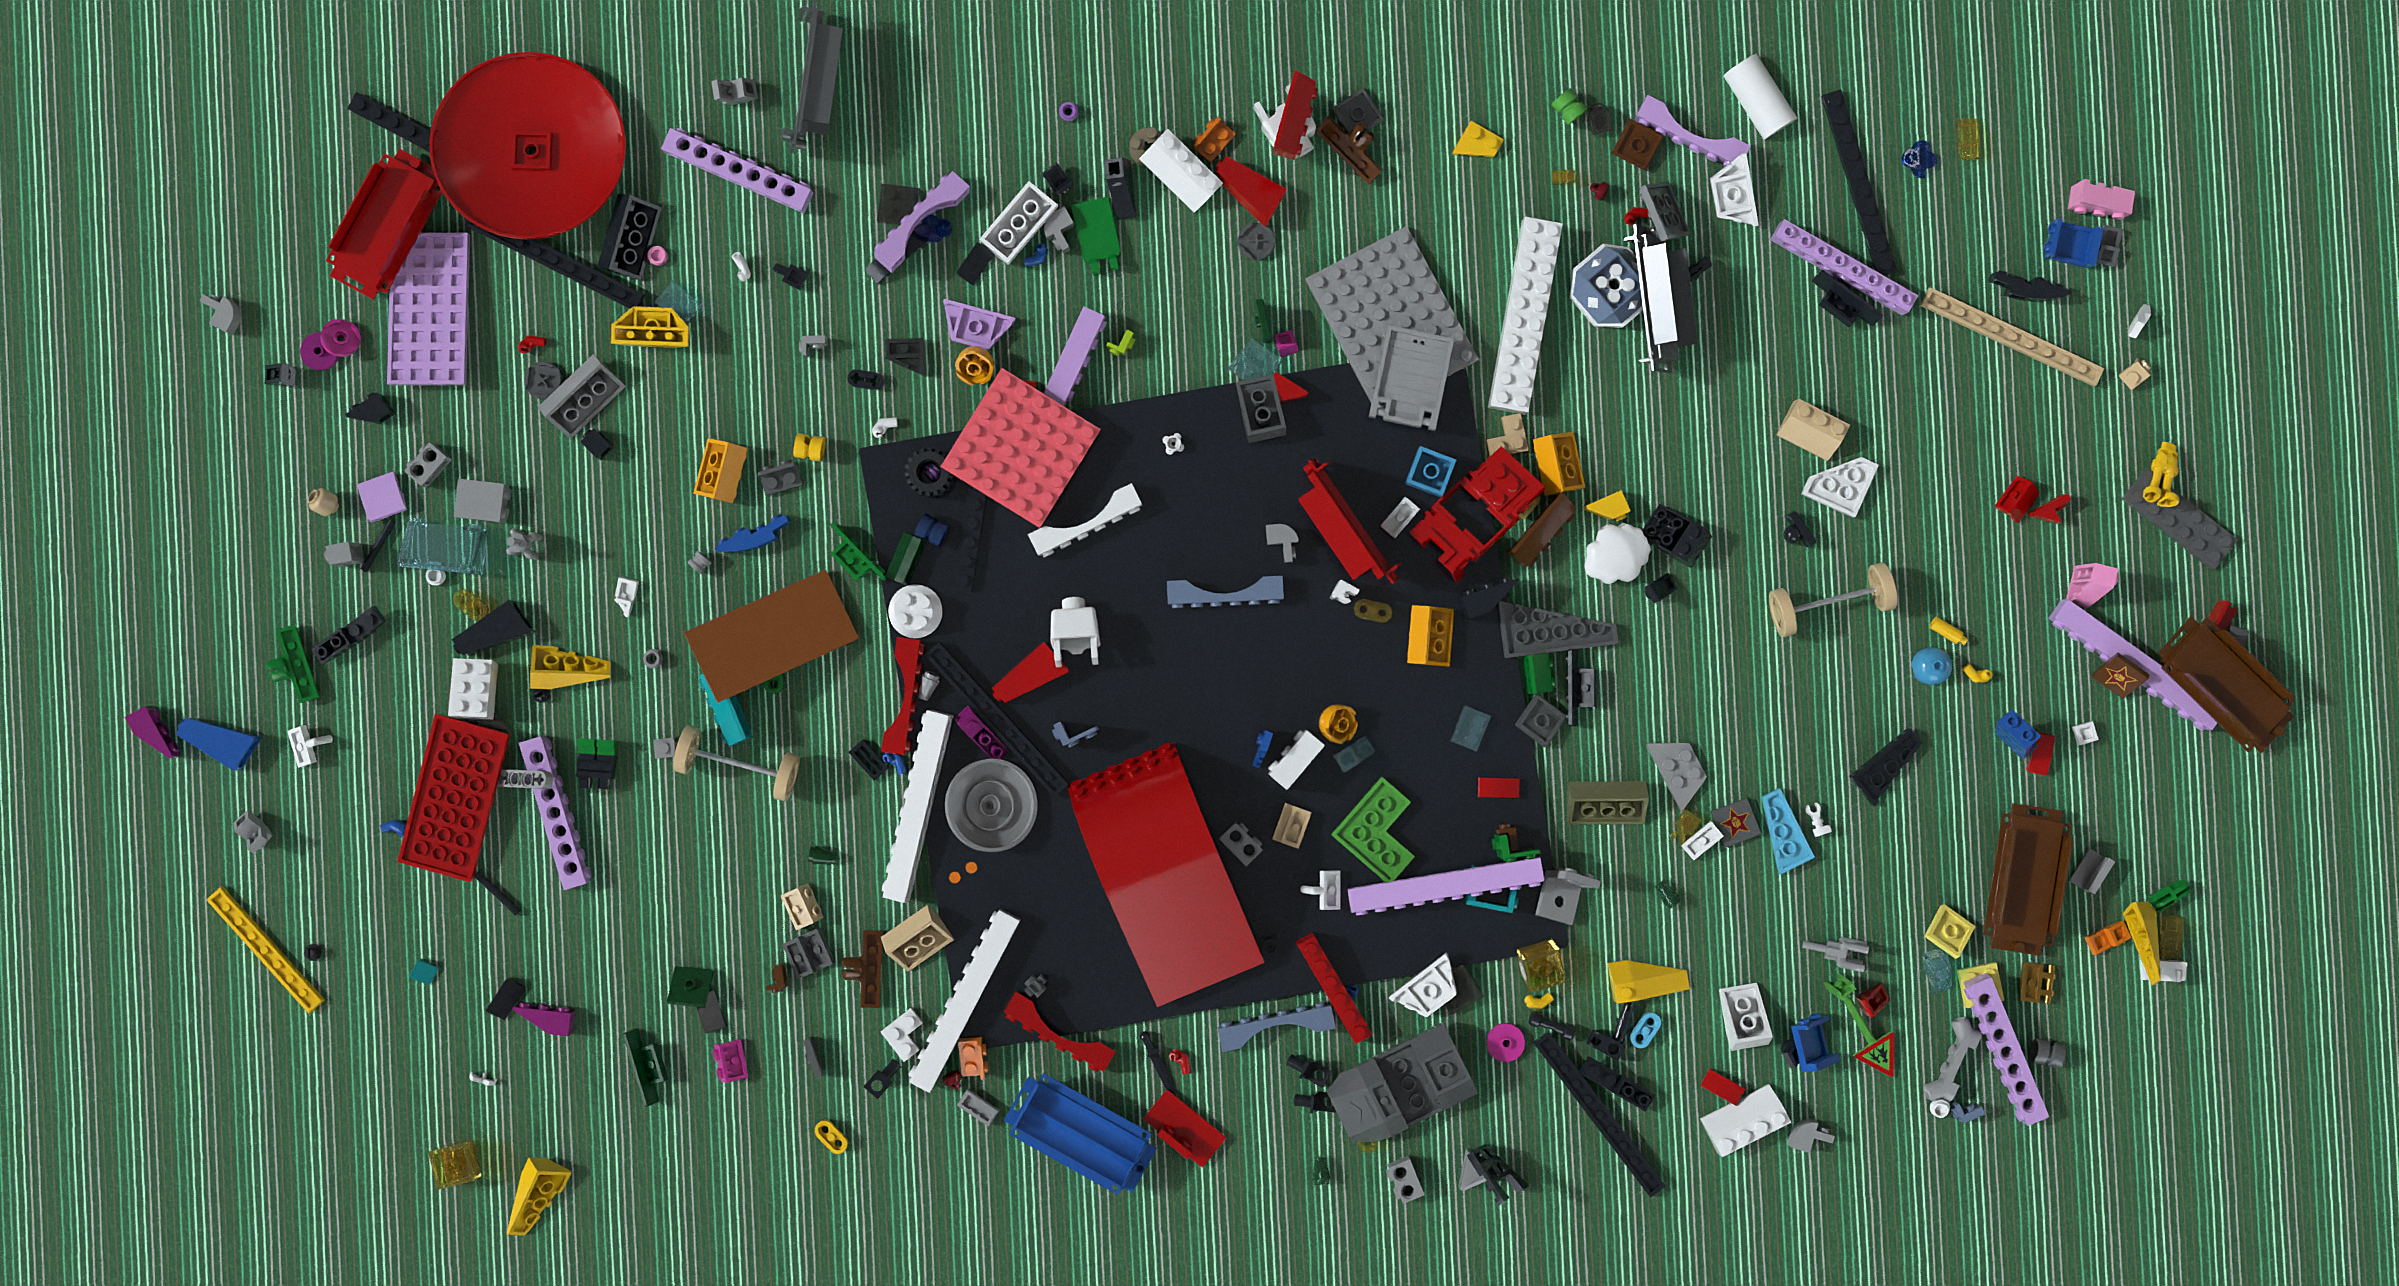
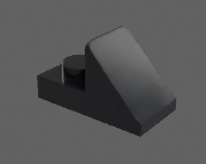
M286 363L265 365L264 384L294 386L296 368Z

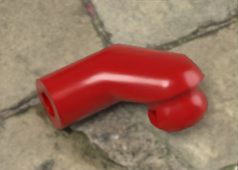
M1633 207L1625 214L1624 222L1627 225H1634L1640 217L1649 218L1648 209Z
M529 335L519 343L518 350L520 353L526 354L535 346L545 347L547 339L546 337Z
M1179 1049L1172 1050L1169 1058L1171 1061L1181 1064L1182 1074L1192 1073L1189 1056Z

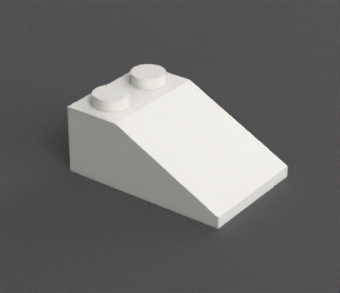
M1757 983L1719 989L1725 1029L1731 1051L1769 1045L1773 1036Z

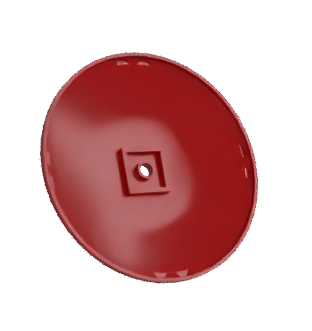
M517 52L501 55L477 65L460 77L446 93L436 111L429 142L430 159L435 178L452 206L476 226L499 236L514 239L552 237L576 228L599 211L612 195L622 174L626 155L624 124L620 112L607 89L597 78L581 66L559 56L539 52ZM531 146L537 148L536 153L533 155L526 153L527 149Z

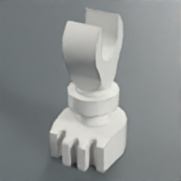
M1814 803L1816 807L1815 813L1811 812L1809 805H1807L1806 812L1811 816L1812 824L1816 827V829H1813L1815 837L1832 832L1829 825L1823 826L1822 822L1824 820L1820 818V805Z

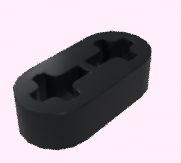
M852 370L847 377L849 384L855 388L878 391L885 384L884 378L876 372ZM856 374H858L860 378H864V381H858L857 384H855V381L852 380V377H855ZM877 377L880 384L878 383L876 387H873V383L868 382V379L874 380Z

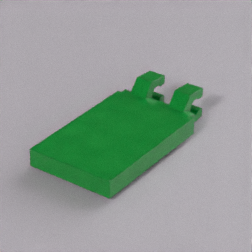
M1104 197L1071 205L1083 260L1086 263L1090 262L1092 274H1100L1098 260L1109 258L1111 271L1119 270L1116 256H1120L1121 250L1109 198Z

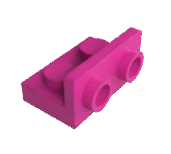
M741 1039L714 1044L712 1053L714 1060L718 1063V1068L716 1069L718 1079H721V1082L728 1083L747 1078L748 1072Z

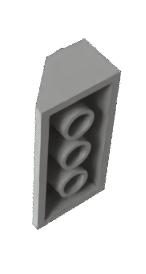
M593 354L538 408L545 418L571 439L626 386Z

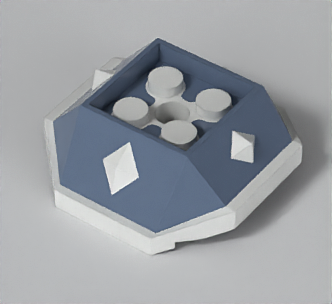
M1602 244L1572 271L1570 299L1594 327L1623 328L1643 311L1637 257L1629 247ZM1609 281H1615L1618 284V288L1616 290L1611 289Z

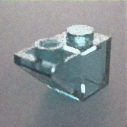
M1364 735L1334 754L1333 757L1345 773L1373 754L1375 750Z
M1938 948L1924 953L1923 967L1932 992L1935 994L1952 988L1951 964L1942 949Z

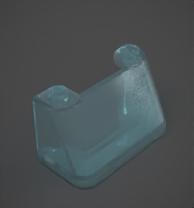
M412 518V522L408 521L397 559V566L483 576L487 530L481 529V525L470 524L469 527L424 523V519Z

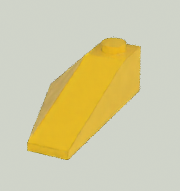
M533 645L530 689H554L610 678L611 661L592 656H578L573 651H569V653L559 651V648L555 646Z
M2133 902L2122 914L2153 986L2161 980L2157 913L2151 907L2150 902Z
M529 1157L521 1173L507 1234L526 1235L539 1220V1214L543 1209L553 1203L551 1201L553 1197L563 1191L572 1172L547 1158Z

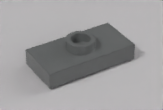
M814 1037L806 1038L803 1041L807 1052L805 1058L808 1065L811 1064L814 1075L817 1078L825 1073V1069Z

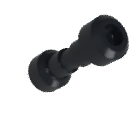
M1536 1010L1532 1011L1529 1017V1025L1552 1029L1554 1032L1561 1034L1562 1038L1566 1040H1572L1575 1035V1026L1568 1023L1563 1025L1550 1021V1019L1543 1017V1014Z

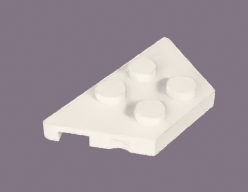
M1744 152L1710 178L1716 216L1759 226L1747 154Z
M1447 952L1390 995L1389 999L1393 1002L1395 1000L1405 1005L1406 1008L1415 1010L1418 1014L1428 1017L1456 996L1457 990Z

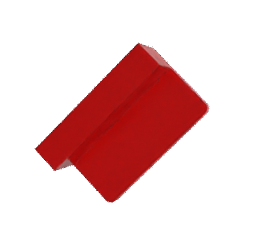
M2016 476L1996 503L1995 508L2008 514L2014 522L2019 523L2040 492L2033 482Z
M2227 600L2217 601L2209 616V619L2220 630H2227L2237 612L2235 608L2229 606L2230 602Z

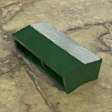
M903 533L885 577L908 586L926 541Z

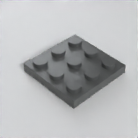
M1669 181L1648 184L1639 188L1641 200L1647 206L1648 216L1653 221L1656 228L1655 233L1661 242L1683 238L1691 234Z

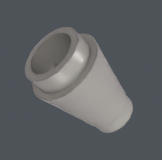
M925 671V674H922L919 698L926 701L929 700L940 682L938 674L931 671Z

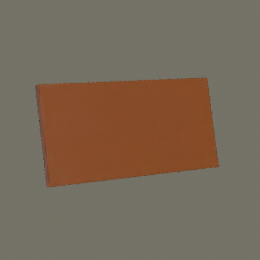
M826 570L684 632L717 703L859 639Z

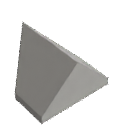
M1467 1148L1458 1185L1460 1190L1463 1191L1486 1181L1483 1175H1478L1469 1161L1467 1155L1471 1150Z

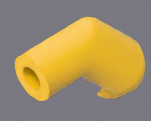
M1970 663L1962 669L1975 683L1988 682L1993 676L1992 672L1988 669L1976 671Z
M1548 992L1540 999L1534 998L1533 995H1528L1524 1001L1530 1009L1540 1010L1554 1001V999Z

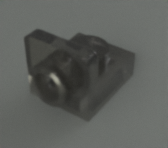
M1595 103L1590 108H1587L1586 113L1589 115L1591 133L1593 135L1612 131L1608 107L1602 103Z

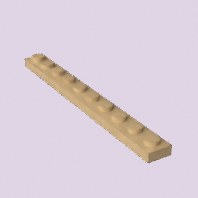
M1931 287L1928 288L1920 305L2093 387L2097 385L2104 370L2103 367Z

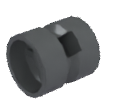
M2038 1038L2033 1040L2029 1051V1058L2032 1063L2040 1065L2046 1063L2049 1067L2058 1069L2062 1067L2066 1056L2064 1044L2049 1043L2047 1040Z

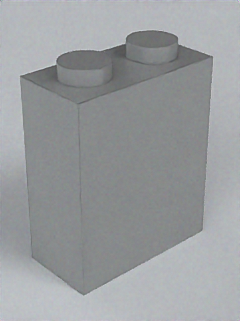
M458 479L454 517L505 523L509 516L507 503L511 498L510 485Z

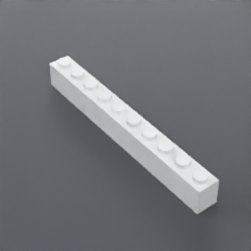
M927 710L922 716L921 723L923 728L917 737L919 745L913 754L914 766L908 775L910 783L904 792V799L906 800L899 814V817H901L900 825H897L895 830L897 838L891 848L892 859L886 869V873H888L887 880L884 881L882 886L884 898L902 903L910 901L954 715L936 710Z
M1001 908L998 912H993L989 920L992 922L990 928H985L980 937L983 939L980 947L976 945L971 955L974 957L971 964L967 962L962 972L965 974L963 980L957 981L953 989L956 991L954 997H949L944 1006L947 1008L945 1014H940L935 1023L938 1025V1028L935 1032L931 1031L927 1042H929L927 1049L922 1048L918 1059H920L918 1066L914 1065L909 1073L911 1077L909 1082L929 1093L931 1092L1021 920L1020 918Z

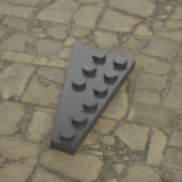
M1503 601L1497 603L1504 658L1619 644L1616 624Z

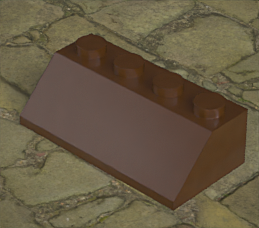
M1563 492L1557 494L1510 548L1507 554L1524 568L1528 565L1531 567L1538 560L1536 555L1540 551L1544 552L1551 543L1548 541L1553 536L1556 538L1562 532L1561 526L1565 522L1569 523L1576 514L1573 512L1577 508Z

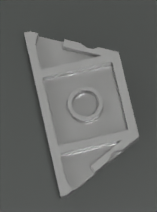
M1690 743L1646 744L1679 810H1683L1707 778Z

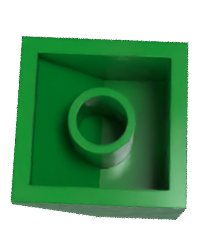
M1549 653L1523 656L1528 694L1553 691L1556 683L1554 675L1551 676L1550 668H1553L1552 656L1549 657Z

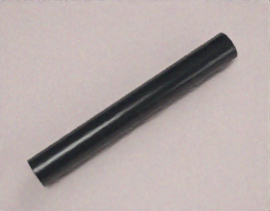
M389 519L361 566L360 569L362 571L368 572L396 524L393 520Z
M480 871L474 875L515 916L519 914L521 910Z

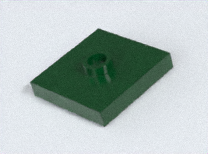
M1262 298L1255 300L1257 316L1254 317L1256 327H1260L1263 343L1270 342L1271 331L1264 300Z
M675 966L667 1003L706 1008L714 975L713 970Z

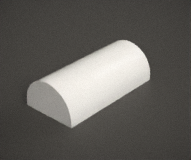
M1757 54L1740 62L1724 74L1725 80L1763 140L1798 119Z
M1028 181L979 240L993 254L1009 265L1050 215L1058 208V204Z

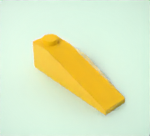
M1630 960L1607 963L1613 1001L1617 1004L1690 989L1687 970Z

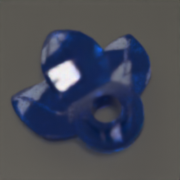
M1925 140L1915 142L1911 149L1903 153L1901 158L1903 165L1911 168L1913 175L1922 179L1927 176L1926 169L1932 168L1938 163L1936 155L1928 151L1929 142Z
M931 214L922 220L924 224L914 228L918 235L928 237L929 242H939L952 232L951 223L948 220L939 219Z

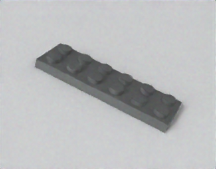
M2148 468L2144 469L2121 499L2210 570H2215L2238 539L2172 487L2171 492L2176 493L2180 498L2178 505L2161 507L2157 505V501L2153 503L2147 502L2143 498V490L2150 486L2153 472ZM2160 480V489H2162L2163 480Z

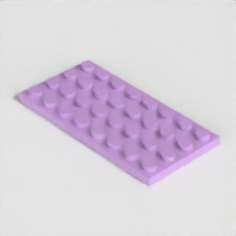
M420 233L391 285L389 295L388 385H466L469 233Z

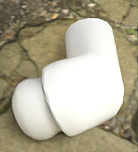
M740 252L734 253L732 259L741 270L738 272L737 277L744 282L751 276L748 264Z
M897 417L879 419L872 429L873 436L880 438L888 428L898 427Z

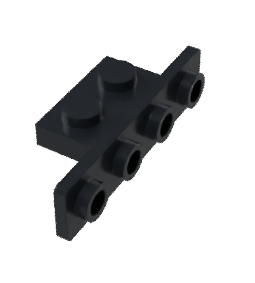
M1821 270L1812 279L1815 285L1826 292L1818 305L1847 327H1850L1857 317H1860L1870 326H1874L1882 318V313L1824 270Z
M1568 649L1566 654V664L1568 665V672L1566 673V683L1568 684V692L1566 693V702L1568 703L1566 721L1569 726H1578V707H1597L1596 669H1578V650Z

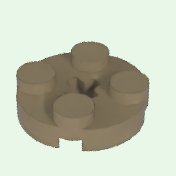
M1153 127L1138 130L1130 140V154L1137 164L1146 166L1139 160L1146 152L1143 150L1145 143L1153 144L1162 133Z

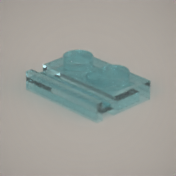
M674 281L655 300V303L662 308H673L687 325L695 317L699 309L703 307Z
M1464 706L1450 741L1477 752L1491 716Z

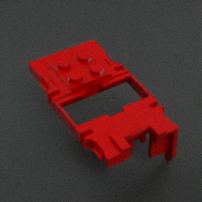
M1502 446L1474 472L1470 470L1467 478L1465 476L1461 478L1431 506L1432 511L1429 512L1427 510L1425 512L1426 517H1424V520L1422 519L1409 531L1410 535L1423 548L1432 539L1445 552L1438 560L1451 572L1456 583L1464 577L1463 568L1471 559L1475 562L1520 520L1519 514L1523 513L1545 491V486ZM1460 487L1465 488L1477 501L1481 499L1488 505L1487 510L1504 525L1485 545L1478 541L1467 529L1462 532L1454 524L1457 520L1442 506Z

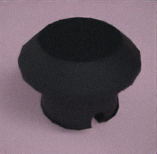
M317 944L308 945L304 951L305 958L310 961L318 960L322 953L321 948Z

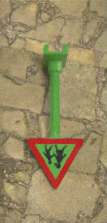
M1839 973L1836 975L1839 979L1833 984L1827 981L1823 984L1828 991L1844 1001L1868 1042L1866 1047L1854 1053L1853 1056L1882 1073L1893 1077L1894 1033L1890 1031L1875 1040L1851 998V992L1855 991L1856 988L1846 977Z

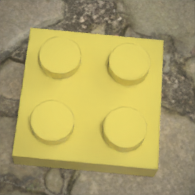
M1943 904L1938 909L1924 937L1956 959L1960 957L1976 926Z
M1996 962L1957 969L1965 1008H1971L1973 1004L1971 999L1969 1000L1965 995L1964 989L1966 987L1964 982L1984 973L1992 977L2001 1001H2004ZM1986 994L1981 995L1980 1002L1986 999Z

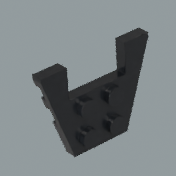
M1486 1144L1474 1149L1467 1155L1478 1175H1483L1488 1182L1486 1185L1488 1191L1491 1192L1493 1190L1497 1197L1494 1200L1498 1206L1510 1197L1497 1182L1505 1178L1518 1194L1529 1186Z

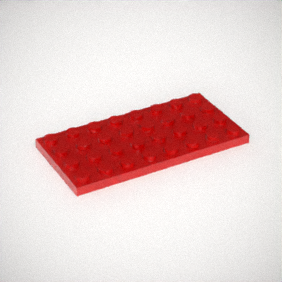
M438 713L434 715L397 862L463 881H473L511 734Z

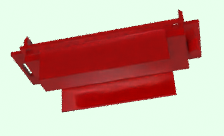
M400 148L394 158L384 153L379 164L373 163L328 245L331 251L325 261L334 265L329 275L330 277L373 300L378 291L388 293L442 194V190L436 191V187L439 184L431 165ZM385 158L389 159L387 163H384ZM331 256H335L334 261H331ZM346 276L363 284V289L361 290L344 281ZM383 284H387L386 289H383Z
M1317 458L1309 460V464L1303 467V469L1308 474V478L1315 488L1298 500L1351 578L1354 580L1371 568L1378 579L1386 575L1392 584L1400 578L1394 570L1402 565V561L1392 568L1387 563L1324 471L1334 462L1330 461L1321 465Z

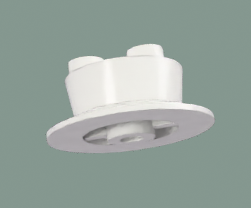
M908 585L897 591L892 597L889 605V618L893 627L900 634L909 638H922L931 634L940 624L942 604L939 597L930 588L922 585Z

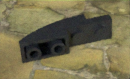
M1999 270L1990 274L1988 282L2006 288L2003 296L2022 301H2052L2064 298L2071 293L2064 285L2048 283V280L2043 277L2031 279L2027 283V280L2024 278H2013L2009 276V273Z
M372 606L345 627L339 628L313 647L312 651L321 665H324L375 633L376 629L383 625L386 620L377 606Z
M1590 1056L1586 1058L1579 1070V1073L1645 1112L1655 1097L1653 1093Z

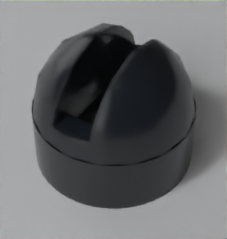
M535 689L532 694L534 700L540 703L547 701L549 691L547 689ZM544 692V695L536 697V694Z

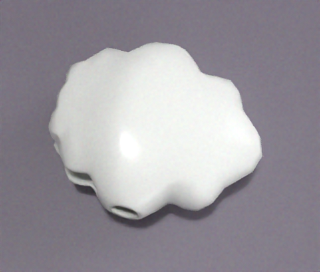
M1625 523L1619 526L1609 524L1600 528L1596 540L1587 545V557L1584 565L1585 572L1590 577L1600 579L1605 584L1614 583L1617 579L1625 582L1635 579L1640 573L1641 566L1648 562L1651 546L1640 528Z

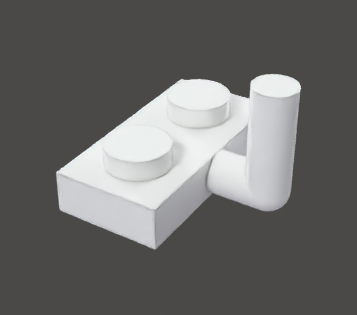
M306 725L287 731L298 768L317 762L313 746L331 743L333 740L331 735L310 739Z
M1320 871V887L1303 885L1300 891L1306 894H1320V910L1340 909V871Z

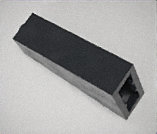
M508 600L451 640L454 642L453 647L458 654L468 656L535 633V630L515 601Z

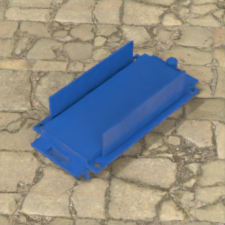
M1043 1073L1039 1081L1028 1076L1004 1119L1005 1122L1013 1126L1009 1135L1117 1195L1123 1188L1133 1193L1157 1150L1156 1147L1147 1143L1152 1133ZM1047 1077L1049 1082L1045 1083L1043 1079ZM1023 1091L1029 1094L1018 1112L1014 1107ZM1015 1130H1018V1131L1020 1132V1134H1019V1135H1015V1134H1014V1131H1015ZM1145 1132L1147 1133V1137L1144 1138L1141 1134ZM1117 1185L1118 1189L1113 1190L1112 1186Z

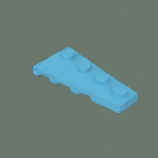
M1778 788L1762 796L1778 873L1781 875L1815 858L1781 789Z

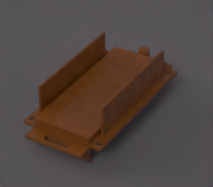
M2190 616L2158 652L2162 657L2160 661L2166 662L2161 669L2247 752H2250L2255 747L2262 753L2277 736L2284 734V727L2294 717L2289 710L2291 709L2290 705L2294 702L2291 698L2295 696L2227 630H2220L2208 617L2199 624ZM2184 630L2185 633L2173 646L2170 645ZM2167 666L2171 667L2170 671L2167 670Z
M2012 803L2011 813H2002L1983 935L1991 937L1990 948L2040 956L2042 945L2053 946L2054 934L2058 935L2073 842V838H2070L2072 824L2061 823L2063 811ZM2028 808L2046 811L2047 815L2046 817L2029 815L2026 812ZM2005 817L2009 818L2008 822L2004 821ZM2065 826L2068 828L2067 832L2063 831ZM1989 927L1991 928L1990 933L1987 932V928ZM2047 937H2050V942H2046Z

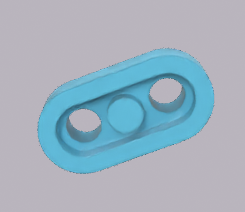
M1647 1012L1641 1017L1630 1034V1041L1635 1047L1644 1048L1650 1043L1661 1026L1660 1017L1653 1012ZM1649 1018L1653 1019V1023L1651 1025L1647 1024V1020ZM1641 1034L1642 1040L1637 1041V1035Z

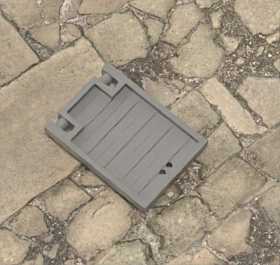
M1388 325L1369 417L1383 416L1384 421L1421 428V425L1429 426L1428 430L1435 431L1454 339ZM1378 404H1386L1385 409L1378 408ZM1424 412L1430 413L1431 418L1423 417Z

